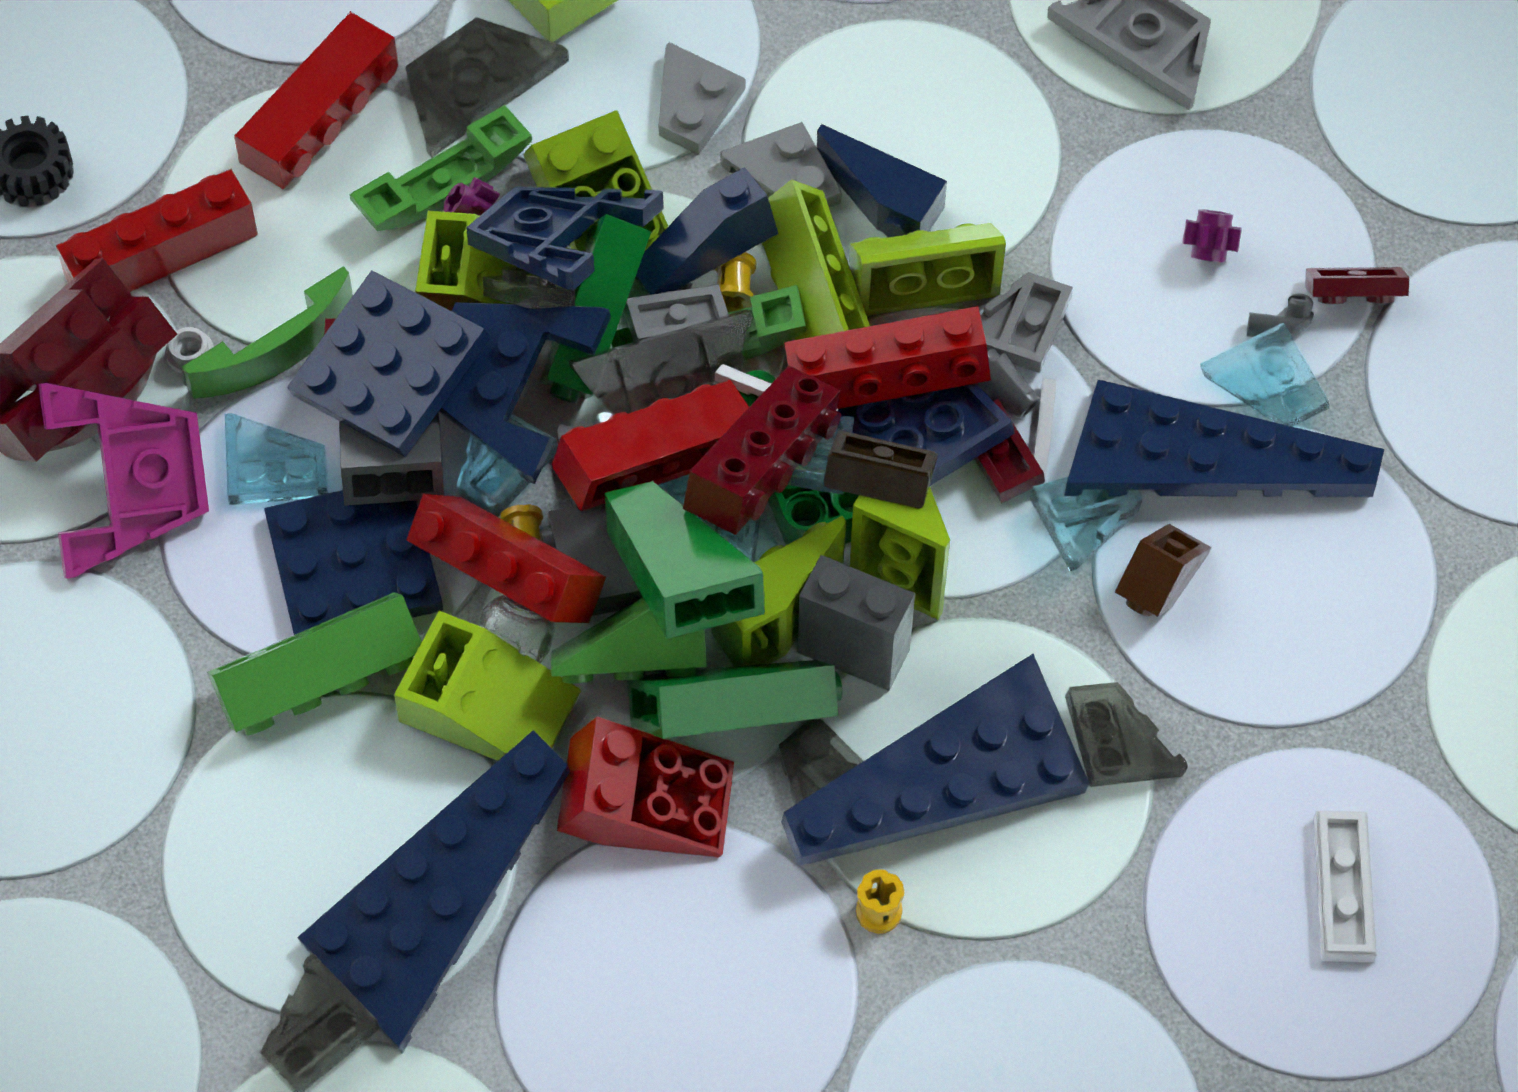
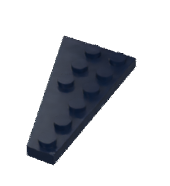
M1098 379L1068 476L1064 496H1082L1083 490H1108V496H1127L1128 490H1154L1159 496L1236 497L1238 490H1262L1263 497H1282L1283 490H1308L1314 497H1373L1384 449Z
M1031 654L784 811L781 823L799 867L1083 794L1090 783L1034 654Z
M534 730L297 937L301 945L402 1054L412 1038L411 1032L423 1012H428L437 997L436 990L451 965H456L497 896L495 891L507 871L512 870L521 855L520 849L534 826L539 825L570 773L567 763Z

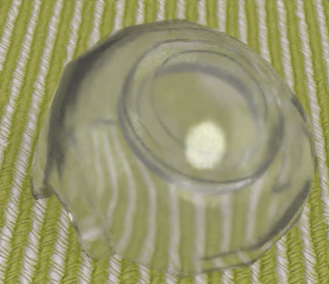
M505 595L491 600L481 613L480 624L487 630L517 644L518 651L522 656L530 652L537 658V662L541 664L544 662L554 640V622L549 621Z

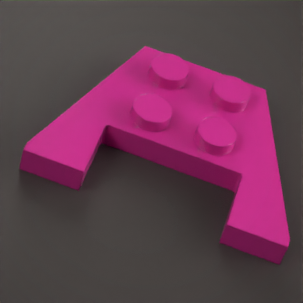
M49 383L38 384L44 429L97 423L110 525L58 533L64 578H74L85 573L84 571L104 561H109L130 548L149 539H154L209 512L197 413Z

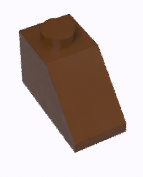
M1167 524L1140 540L1115 593L1127 599L1125 603L1133 611L1144 616L1155 615L1159 617L1173 607L1208 556L1212 547L1177 527Z

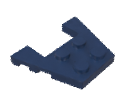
M514 187L466 227L468 245L565 289L574 290L595 271L593 253L568 249L566 247L574 240L580 238L586 229L605 214L636 226L644 227L664 209L663 191L645 190V198H622V189H603L595 197H576L575 188Z
M456 302L452 312L483 327L491 338L439 412L463 431L467 430L486 445L487 450L497 458L505 460L514 467L526 481L535 484L553 446L551 438L508 423L545 341L550 340L594 356L611 320L610 311L603 307Z

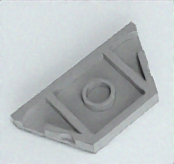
M1059 0L1053 2L1048 7L1047 19L1186 109L1190 110L1194 106L1211 24L1209 17L1182 0H1077L1064 6Z

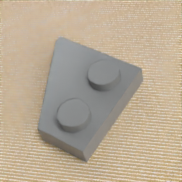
M668 42L665 46L658 122L659 136L699 155L746 90V78Z
M803 122L720 151V163L724 169L730 172L733 168L738 171L745 167L768 197L793 179L822 190L829 207L841 203L842 192Z
M1027 272L1011 285L1007 293L997 295L984 306L983 313L980 316L987 343V351L994 349L1000 355L1006 353L1014 365L1040 373L1072 298L1073 287Z

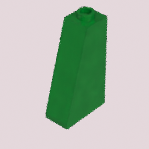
M605 214L590 226L582 251L593 253L595 271L577 288L569 290L565 306L603 307L609 309L611 320L594 356L556 342L552 343L540 383L551 387L549 394L553 397L577 404L578 398L587 399L593 396L652 231Z
M651 481L605 493L607 534L666 639L765 614L764 579L761 568L697 516L684 510L682 504L656 483Z
M819 660L696 670L695 675L686 677H668L665 675V672L645 674V677L641 679L627 680L631 727L662 739L838 716L837 702L842 698V682L839 674L835 671V665Z

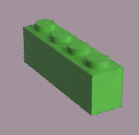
M394 592L212 669L207 674L230 728L235 732L244 729L246 735L249 736L275 725L273 716L292 709L294 715H299L322 704L320 696L339 689L341 695H345L369 684L367 676L386 669L387 674L391 675L408 669L422 641L403 595Z

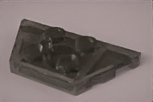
M476 17L406 65V78L410 93L413 96L418 122L421 125L427 154L431 158L464 136L467 133V126L503 105H508L569 62L568 49L563 45Z
M745 309L595 353L594 356L587 355L570 360L569 365L612 416L620 412L631 413L649 407L659 399H673L691 393L701 385L709 384L712 386L718 384L719 382L715 381V372L722 364L742 372L745 356H742L747 326L751 327L752 314L751 311Z

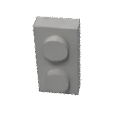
M719 285L628 298L624 307L625 317L635 349L727 336L732 325Z

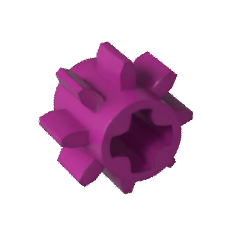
M474 177L470 187L464 183H458L450 190L444 203V212L476 214L480 216L497 202L500 193L493 190V186Z
M1198 209L1196 221L1186 219L1182 244L1192 245L1190 257L1213 262H1226L1228 251L1238 252L1242 229L1241 227L1232 226L1234 214Z

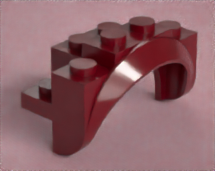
M95 259L0 343V452L13 460L37 462L47 452L76 445L98 434L97 423L44 429L38 384L49 383L136 401L148 382L157 353L177 335L176 331L148 296H132L104 259ZM26 391H33L32 393L28 394L27 396H25V397L21 398L20 400L16 401V400L19 399Z

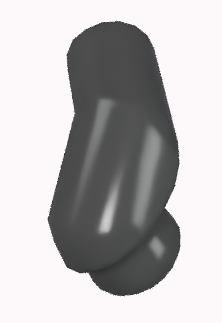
M1297 293L1288 298V307L1284 308L1277 315L1249 312L1246 336L1274 340L1292 339L1311 324L1314 313L1311 311L1314 305L1313 300L1308 295Z

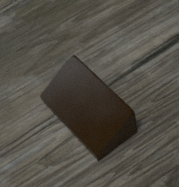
M838 431L828 454L824 486L909 507L922 508L927 498L938 453L845 431Z

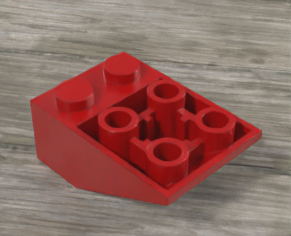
M598 716L570 737L567 757L570 773L563 784L557 831L603 846L721 857L723 855L734 761L674 741L662 739Z

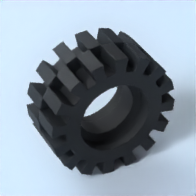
M29 115L20 116L21 124L15 125L11 118L5 121L7 128L5 131L0 128V196L3 194L5 201L13 204L17 197L22 207H28L29 199H35L36 206L45 204L43 196L47 194L53 201L59 197L57 187L65 191L69 186L68 178H73L74 174L72 166L74 164L63 130L59 131L58 125L53 121L47 126L44 117L37 116L35 123H31ZM26 153H41L46 156V159L40 165L32 169L19 170L11 167V163L17 157Z

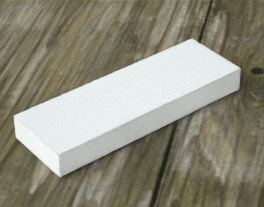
M1316 810L1313 821L1321 962L1374 963L1377 957L1368 811Z

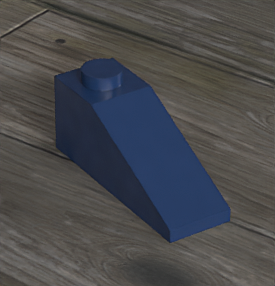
M821 124L817 130V149L833 178L877 230L883 232L888 238L908 235L918 230L930 232L945 208L946 180L824 124Z
M745 167L703 189L645 250L635 278L648 295L672 292L779 234L767 194Z

